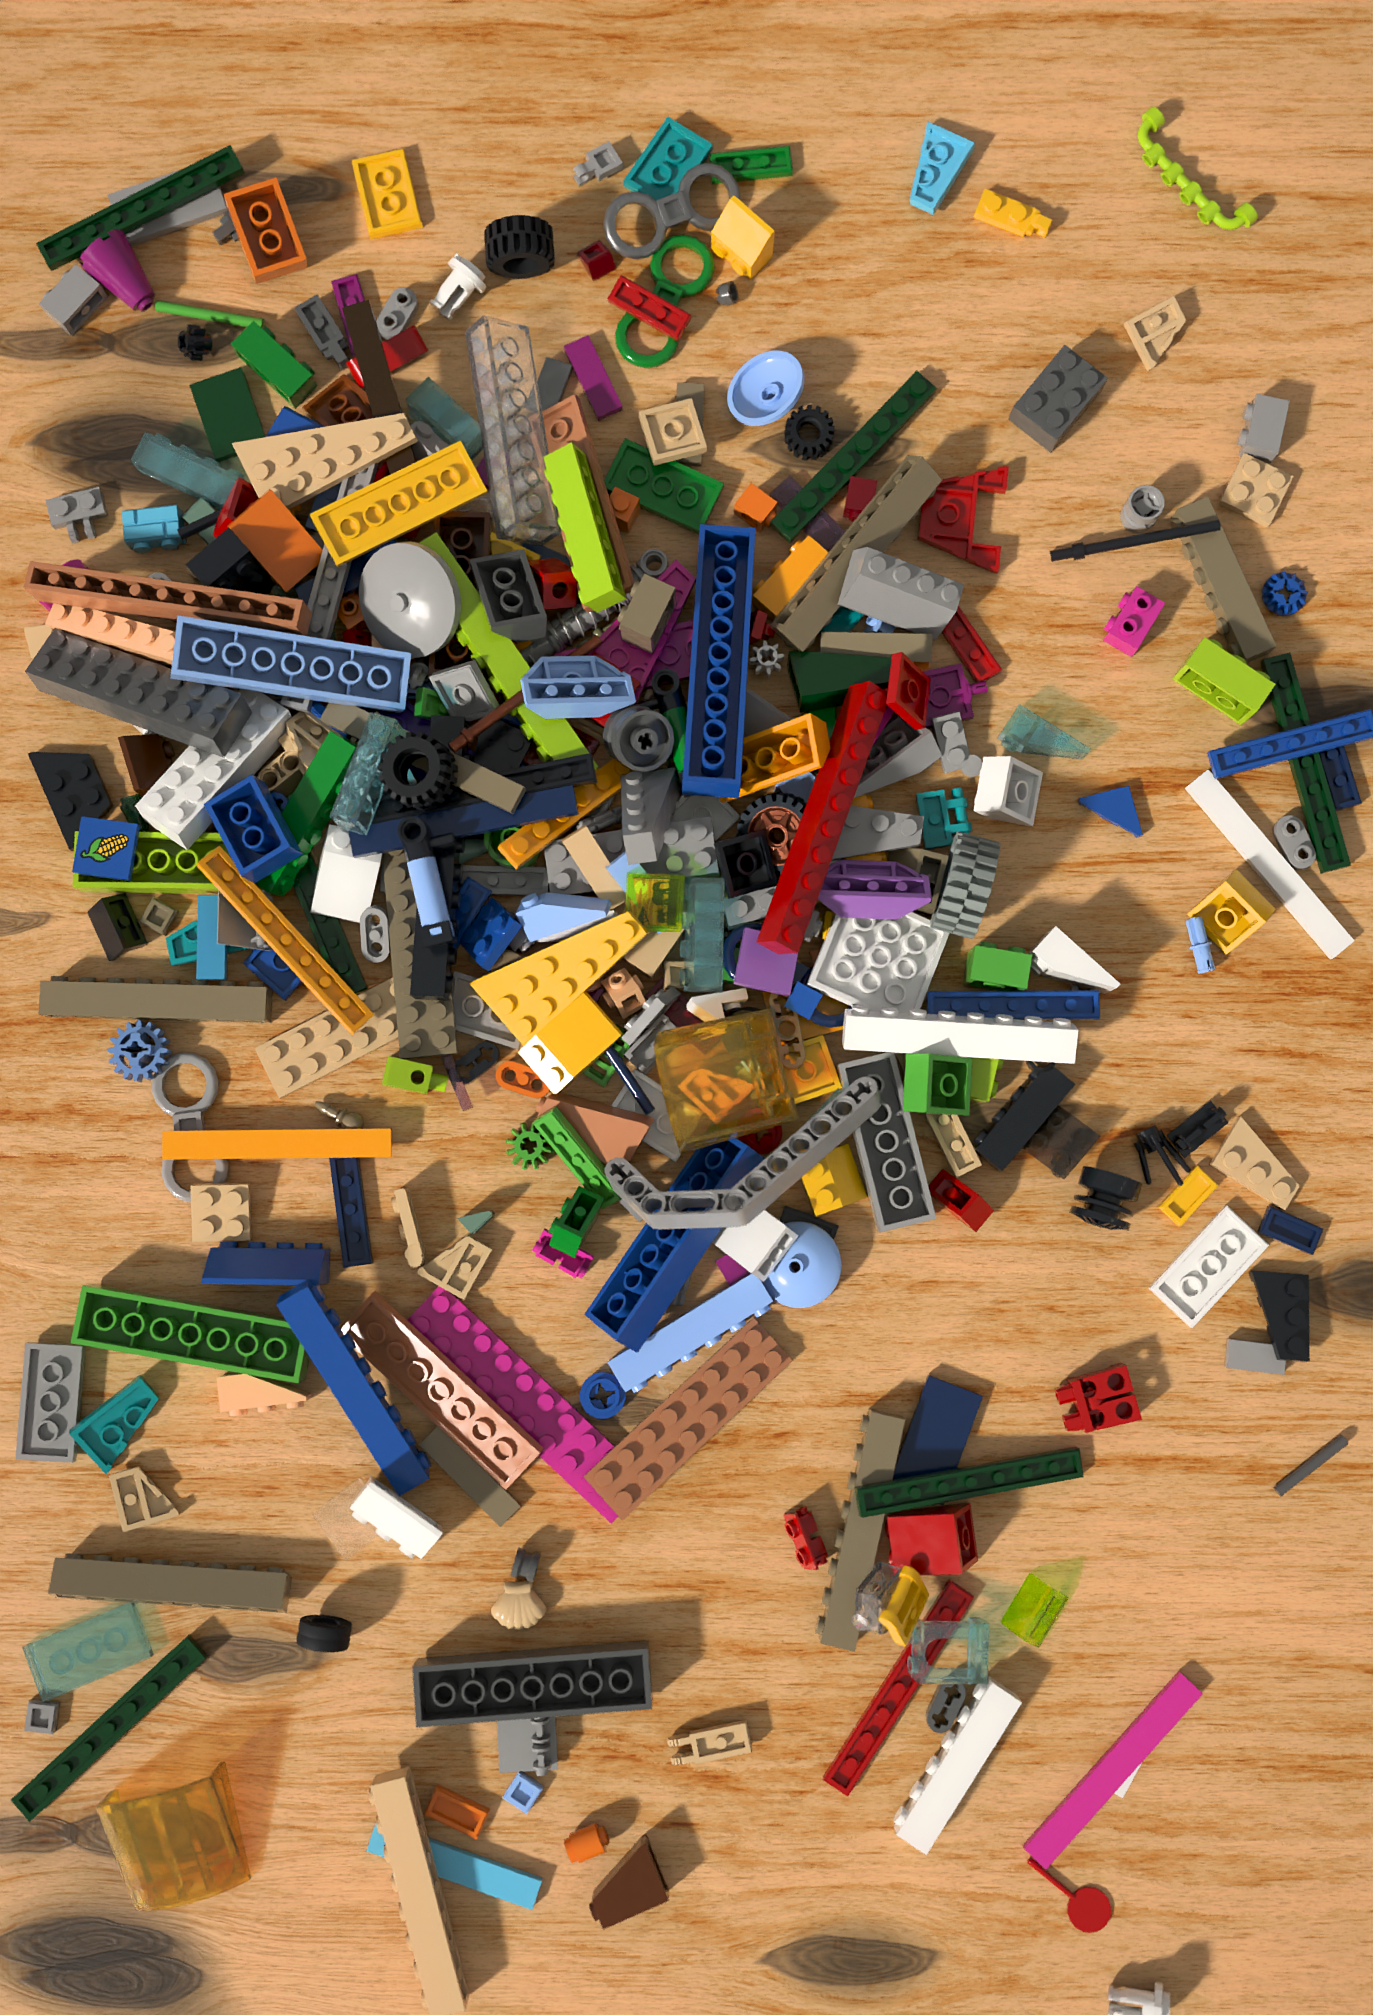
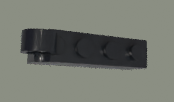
M1026 1061L1027 1066L1032 1070L1028 1075L1031 1080L1024 1088L1020 1085L1010 1096L1011 1104L1006 1109L1001 1107L991 1120L995 1123L988 1131L985 1128L982 1129L973 1140L976 1143L974 1146L975 1152L998 1172L1006 1168L1074 1087L1075 1083L1054 1067L1056 1062H1049L1045 1068L1036 1066L1033 1061Z

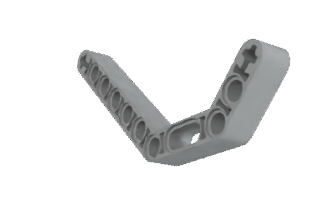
M861 1077L855 1080L731 1189L659 1192L624 1158L610 1160L605 1166V1175L614 1192L654 1229L745 1226L878 1111L882 1103L876 1081L870 1077ZM786 1168L783 1171L777 1172L779 1169ZM760 1187H764V1188L761 1189V1190L755 1191L756 1189H758V1188H760ZM738 1206H742L740 1209L733 1210ZM713 1207L708 1211L681 1212L685 1208Z

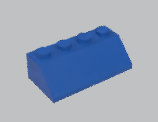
M222 1241L220 1242V1247L210 1248L202 1276V1284L299 1285L307 1279H310L313 1285L330 1283L331 1249L322 1248L323 1243H305V1248H294V1243L277 1242V1248H266V1242H248V1247H237V1242Z

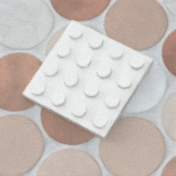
M913 912L899 919L841 918L835 913L806 986L847 1005L867 1006L869 1010L881 1011L882 1007L896 1008L898 1012L909 1013L910 1009H920L950 933L930 928L931 920Z

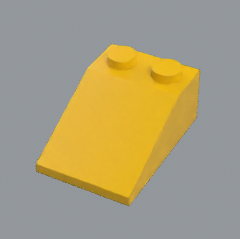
M585 991L540 1030L518 1053L556 1095L569 1087L623 1033Z

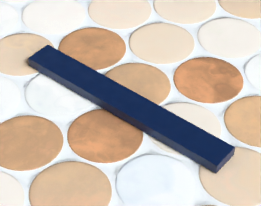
M569 785L524 794L514 814L488 802H482L416 815L415 817L420 818L430 827L431 837L452 832L455 839L579 815L574 787ZM404 818L348 829L353 857L360 858L404 849L402 840L398 836V826ZM420 826L411 827L408 832L409 839L418 838L421 834Z

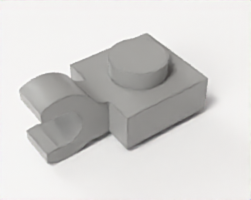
M609 141L587 152V162L578 164L573 168L576 173L574 179L578 186H582L589 182L594 175L601 181L623 169V163Z

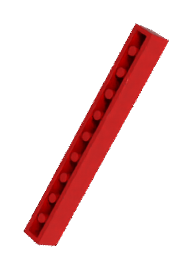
M871 681L850 685L829 741L831 749L823 767L819 768L756 941L777 954H795L799 952L887 707V691Z

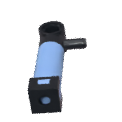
M415 816L406 817L399 823L398 836L402 840L422 927H420L424 947L432 949L456 943V934L453 923L450 922L433 850L434 848L454 844L455 836L450 832L431 837L430 827L423 820ZM413 826H420V836L416 839H409V829Z

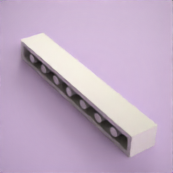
M855 1005L852 1006V1009H845L842 1044L843 1048L847 1050L937 1054L1075 1064L1078 1029L1071 1023V1020L1065 1018H1054L1053 1022L1042 1021V1018L1035 1016H1026L1024 1020L1013 1019V1016L998 1014L996 1018H985L984 1014L967 1013V1016H956V1013L951 1011H939L937 1015L927 1014V1011L921 1009H910L909 1013L898 1012V1009L891 1007H882L881 1011L869 1010L867 1006Z

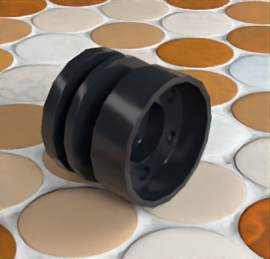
M1083 1166L1078 1184L1089 1190V1195H1075L1074 1200L1086 1205L1085 1208L1071 1206L1070 1213L1076 1215L1084 1222L1108 1230L1129 1231L1131 1224L1118 1218L1119 1215L1133 1217L1134 1212L1123 1207V1201L1137 1202L1142 1183L1109 1171Z

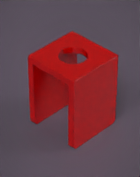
M557 558L528 560L531 570L542 577V590L538 592L545 610L576 607L577 580L570 566ZM563 582L565 584L566 591L564 594L553 589L556 583Z

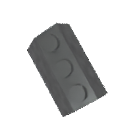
M525 550L469 559L491 631L518 643L545 638L547 615Z

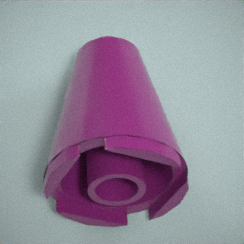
M120 229L107 232L111 236L110 238L103 241L99 237L86 248L80 257L83 261L79 262L80 266L131 309L144 312L154 304L153 298L155 293L126 234Z

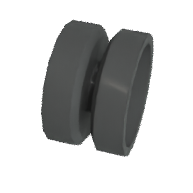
M634 703L611 713L605 722L603 740L604 746L612 758L632 770L646 772L654 770L666 762L672 753L674 734L673 728L666 717L647 706Z

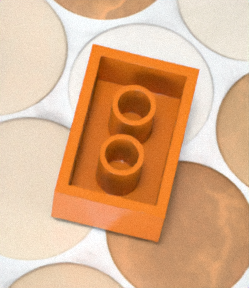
M277 177L224 194L226 206L256 284L307 268V259Z

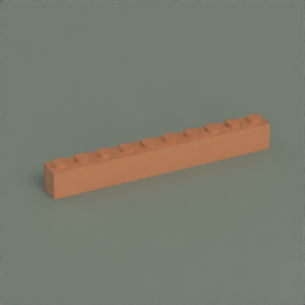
M34 561L29 563L23 587L37 601L172 621H177L179 615L303 636L308 634L312 612L301 599Z

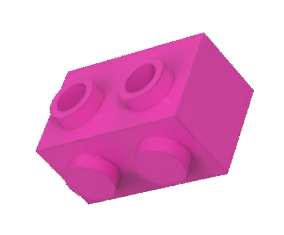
M1138 586L1135 587L1131 594L1126 592L1117 606L1121 608L1120 613L1117 617L1112 615L1103 629L1108 632L1103 641L1132 657L1138 650L1165 602Z

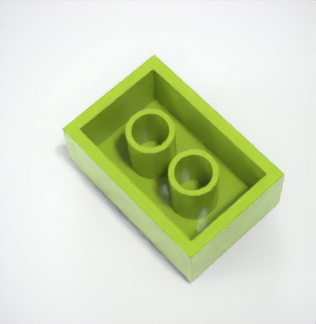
M1206 637L1189 653L1172 678L1240 725L1245 723L1259 710L1276 685L1270 681V677L1260 670L1255 671L1246 665L1247 662L1242 657L1235 654L1231 655L1223 649V646L1218 641L1207 639Z

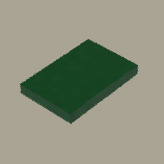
M241 367L189 385L217 463L238 456L232 443L266 437Z

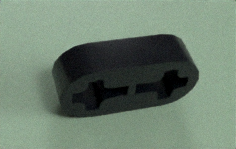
M482 1042L475 1046L452 1065L451 1075L453 1079L463 1085L474 1082L497 1064L500 1058L498 1047L490 1042ZM482 1048L487 1050L493 1049L494 1052L491 1054L492 1061L489 1062L484 1059L479 1064L476 1062L483 1055L481 1052ZM472 1063L475 1065L469 1071L470 1077L468 1079L458 1077L460 1065L468 1067Z

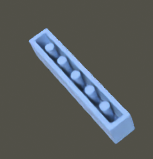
M750 1273L650 1334L638 1353L627 1348L609 1359L607 1363L624 1391L627 1392L632 1389L633 1393L648 1385L646 1379L655 1374L659 1378L673 1369L672 1363L679 1359L684 1363L697 1355L695 1349L705 1344L708 1348L722 1339L720 1334L730 1329L731 1332H734L746 1325L747 1323L744 1319L754 1314L757 1318L771 1309L769 1304L773 1300L761 1280Z

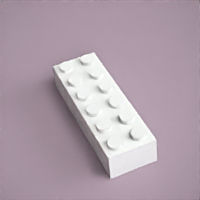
M243 689L238 691L245 698L252 711V715L225 758L189 745L135 805L145 822L186 850L194 844L213 822L204 803L248 776L255 775L281 745L277 739L287 733L285 724L287 720L292 718L289 710L261 692Z

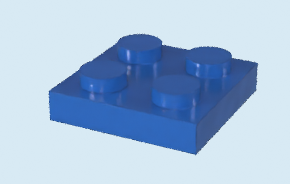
M491 897L488 903L481 908L479 915L472 925L463 933L460 944L481 967L490 971L523 925L499 901Z

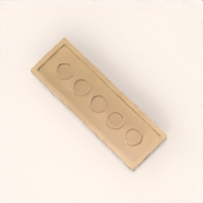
M393 978L357 995L372 1011L374 1016L353 1035L328 1010L254 1048L280 1099L398 1039Z

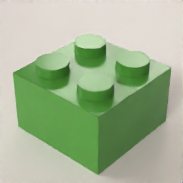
M980 942V945H975L967 952L962 985L995 991H1024L1028 986L1032 954H1026L1025 949L1019 947H1008V950L997 949V944Z
M906 1054L903 1112L969 1116L972 1058L937 1054Z

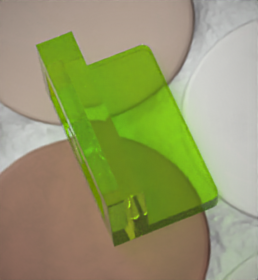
M1030 1573L1002 1617L1001 1624L1025 1642L1039 1648L1069 1597Z

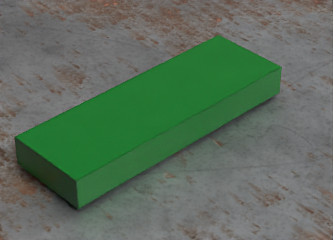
M790 146L711 153L709 158L710 163L720 165L729 171L736 182L789 177L793 174ZM712 177V184L722 183L717 178Z

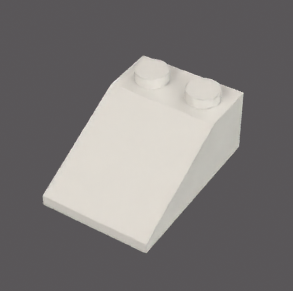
M329 824L325 833L310 913L360 923L361 914L366 908L371 906L382 853L354 858L349 828Z
M1056 926L1048 931L1027 953L1032 954L1030 971L1037 976L1041 974L1046 978L1067 984H1075L1081 988L1099 990V993L1106 994L1120 985L1115 978Z

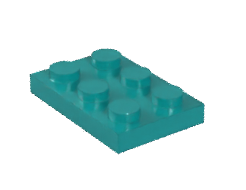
M667 116L623 180V186L632 192L637 191L648 194L655 200L677 193L680 181L685 173L698 164H704L713 150V144Z

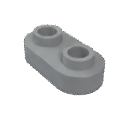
M402 287L393 291L378 316L376 323L380 336L383 339L388 340L406 330L417 312V297L411 289ZM401 298L408 299L405 303L399 302ZM388 321H394L393 325L386 326Z
M1292 815L1279 819L1274 824L1273 835L1284 859L1295 870H1303L1311 866L1316 859V851L1302 821ZM1286 826H1293L1294 833H1289ZM1299 850H1303L1305 852V859L1299 857Z
M377 905L366 908L360 916L361 950L364 957L374 963L384 961L391 952L387 911ZM372 915L379 916L380 923L373 922ZM373 943H380L382 950H376Z

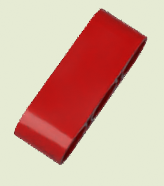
M415 325L382 342L390 372L429 351ZM355 357L346 362V365L357 385L362 388L364 383L357 358Z

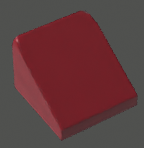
M601 240L577 252L580 261L594 281L616 269L610 250Z

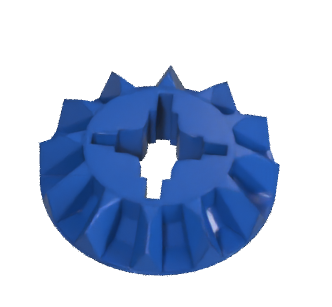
M1283 571L1273 574L1265 582L1262 589L1264 604L1271 612L1277 615L1288 616L1298 612L1306 603L1308 591H1306L1304 586L1305 581L1300 580L1296 573L1290 574ZM1284 584L1287 591L1294 593L1287 598V601L1283 594L1277 593L1283 589Z
M597 1372L584 1381L580 1390L582 1407L589 1415L599 1419H606L616 1415L622 1409L626 1398V1393L618 1379L609 1372ZM599 1383H601L605 1391H615V1393L607 1397V1407H605L601 1399H591V1397L598 1394Z

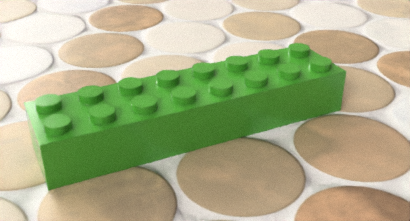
M97 1284L82 1285L71 1343L293 1383H300L306 1379L309 1355L284 1317Z

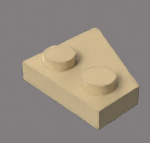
M1174 296L1123 324L1147 372L1155 367L1163 352L1173 341L1176 333L1179 332L1186 322V318Z
M140 1466L109 1475L123 1532L180 1515L176 1506Z

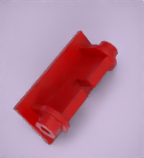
M805 1506L797 1509L796 1513L783 1514L786 1521L785 1529L788 1536L794 1541L797 1549L795 1554L799 1564L807 1570H818V1566L828 1562L826 1558L828 1553L821 1536H816L812 1539L810 1537V1534L818 1531L812 1512L808 1511Z

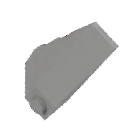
M898 714L891 718L871 748L854 798L918 774L941 758L942 754L932 732L927 728L913 729Z

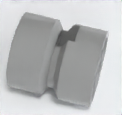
M1142 485L1135 488L1120 512V520L1123 526L1134 533L1148 531L1154 525L1165 506L1162 492L1151 485Z

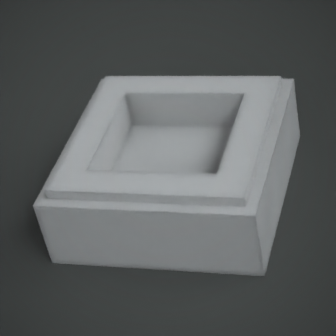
M40 1699L29 1700L24 1731L54 1734L57 1730L60 1702Z

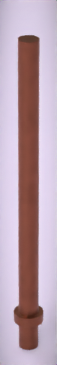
M594 635L567 656H587L599 647L602 641L597 635ZM522 689L469 729H462L460 735L448 743L452 752L456 753L465 745L473 744L477 736L524 702Z

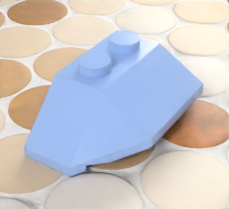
M597 656L540 657L520 680L525 707L545 719L601 717L636 702L631 675L624 671L620 672L613 665Z

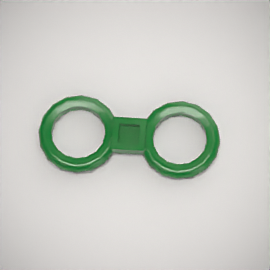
M684 234L667 238L651 258V275L656 283L652 293L678 307L682 297L694 296L704 290L711 281L715 268L713 255L707 245L696 237ZM676 248H688L696 252L703 261V270L697 280L683 285L668 280L661 269L662 260L668 252ZM626 312L618 322L615 332L616 347L622 357L632 365L642 368L658 367L669 361L676 352L679 341L677 342L668 337L665 347L653 355L638 354L630 348L626 341L627 331L639 319Z

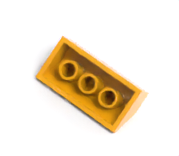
M809 713L743 738L739 797L822 768L831 749L826 722ZM720 797V802L725 803L736 798Z

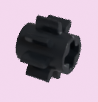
M188 324L187 331L183 330L178 335V348L184 353V357H189L190 360L203 361V355L210 354L212 350V338L209 333H206V329L201 328L200 325Z

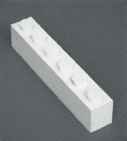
M987 1676L985 1681L981 1680L978 1682L972 1694L974 1696L969 1706L965 1705L957 1716L958 1724L953 1731L949 1730L945 1734L941 1742L942 1749L937 1757L932 1756L925 1768L927 1773L921 1782H915L909 1793L910 1800L905 1807L901 1806L894 1816L893 1822L896 1835L925 1855L931 1849L1022 1704L1018 1695L990 1676Z

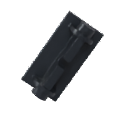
M1210 1100L1166 1136L1185 1158L1229 1123L1225 1119L1227 1114L1221 1107L1216 1108Z

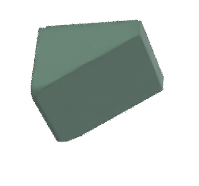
M490 1210L457 1219L471 1234H475L495 1216V1213Z

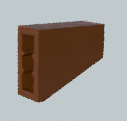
M647 1834L640 1837L593 1890L592 1902L589 1903L593 1919L595 1921L599 1920L603 1929L669 1901V1888Z

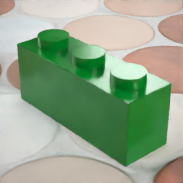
M253 321L231 343V346L243 362L296 409L317 387L313 377L315 372L306 362L303 361L300 364L294 358L296 356L295 353L285 343L282 345L278 344L275 341L276 336L268 327L264 325L261 328Z

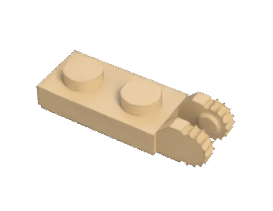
M406 1187L394 1190L395 1197L391 1198L393 1209L396 1214L400 1213L402 1224L399 1225L402 1241H407L408 1248L404 1253L407 1259L406 1262H408L410 1267H420L425 1263L426 1252L410 1189Z
M747 1719L689 1731V1733L674 1735L667 1739L668 1746L678 1747L691 1744L693 1752L687 1751L671 1756L672 1765L692 1762L698 1764L753 1752Z

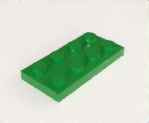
M626 438L604 479L609 494L612 493L614 487L640 498V508L697 534L700 531V524L707 523L724 488V483L676 461L653 465L649 449Z

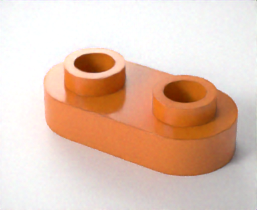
M506 1061L500 1064L496 1070L498 1084L507 1090L535 1099H540L550 1092L549 1087L543 1081L541 1089L535 1090L532 1083L537 1079L541 1081L542 1079L529 1066ZM508 1071H514L516 1073V1077L513 1081H508L506 1079V1073Z

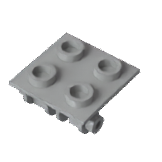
M218 890L217 944L271 951V947ZM261 890L272 902L273 897L267 891Z
M556 1717L497 1721L499 1773L536 1771V1775L544 1776L548 1774V1770H558Z

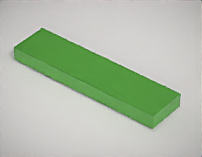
M556 1106L538 1116L532 1122L585 1189L604 1198L602 1210L622 1199L612 1189L605 1175V1166Z

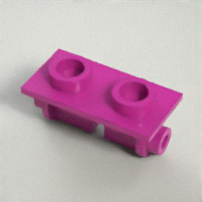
M544 1228L539 1240L532 1249L536 1253V1257L543 1259L551 1265H554L555 1261L559 1260L561 1261L558 1267L560 1270L573 1276L575 1279L576 1277L582 1279L594 1256L580 1248L576 1257L573 1258L549 1246L553 1234Z

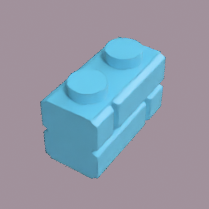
M178 505L123 510L122 522L125 543L131 550L138 553L150 552L153 547L174 550L178 548V545L186 544V538L182 540L177 532V529L185 526V521L181 517L183 514L182 510Z

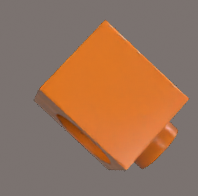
M751 483L734 504V514L761 533L765 526L771 527L770 522L777 515L778 502Z

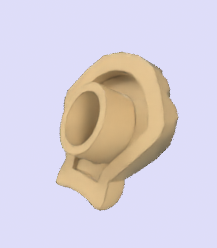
M504 1581L505 1591L491 1608L493 1617L501 1625L508 1629H527L534 1626L543 1617L547 1607L532 1590V1582Z

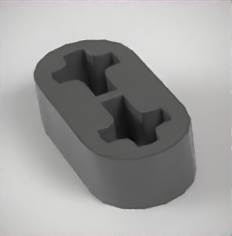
M955 1676L943 1678L932 1697L925 1716L930 1729L934 1732L945 1733L952 1727L965 1700L966 1689L959 1678ZM956 1684L959 1694H952L949 1701L946 1702L948 1693L945 1688H951ZM944 1706L946 1708L943 1715L946 1721H939L937 1725L932 1715L934 1713L939 1715Z

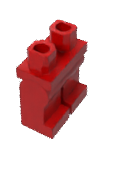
M1122 1362L1102 1370L1067 1379V1384L1054 1389L1059 1405L1073 1402L1075 1406V1412L1062 1415L1067 1431L1082 1430L1085 1433H1089L1094 1430L1142 1420L1136 1396L1131 1392L1134 1389L1127 1365Z

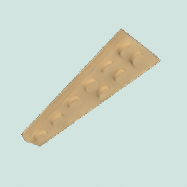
M400 413L235 442L232 445L258 498L271 489L287 509L290 510L339 484L342 480L350 478L369 466L418 442V439L405 414Z

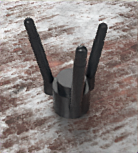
M1154 1125L1136 1134L1138 1142L1134 1143V1146L1139 1154L1146 1184H1151V1177L1144 1152L1145 1149L1148 1154L1157 1150L1177 1184L1182 1186V1179L1162 1147L1165 1146L1187 1173L1191 1169L1166 1139L1162 1130L1159 1131L1157 1126Z

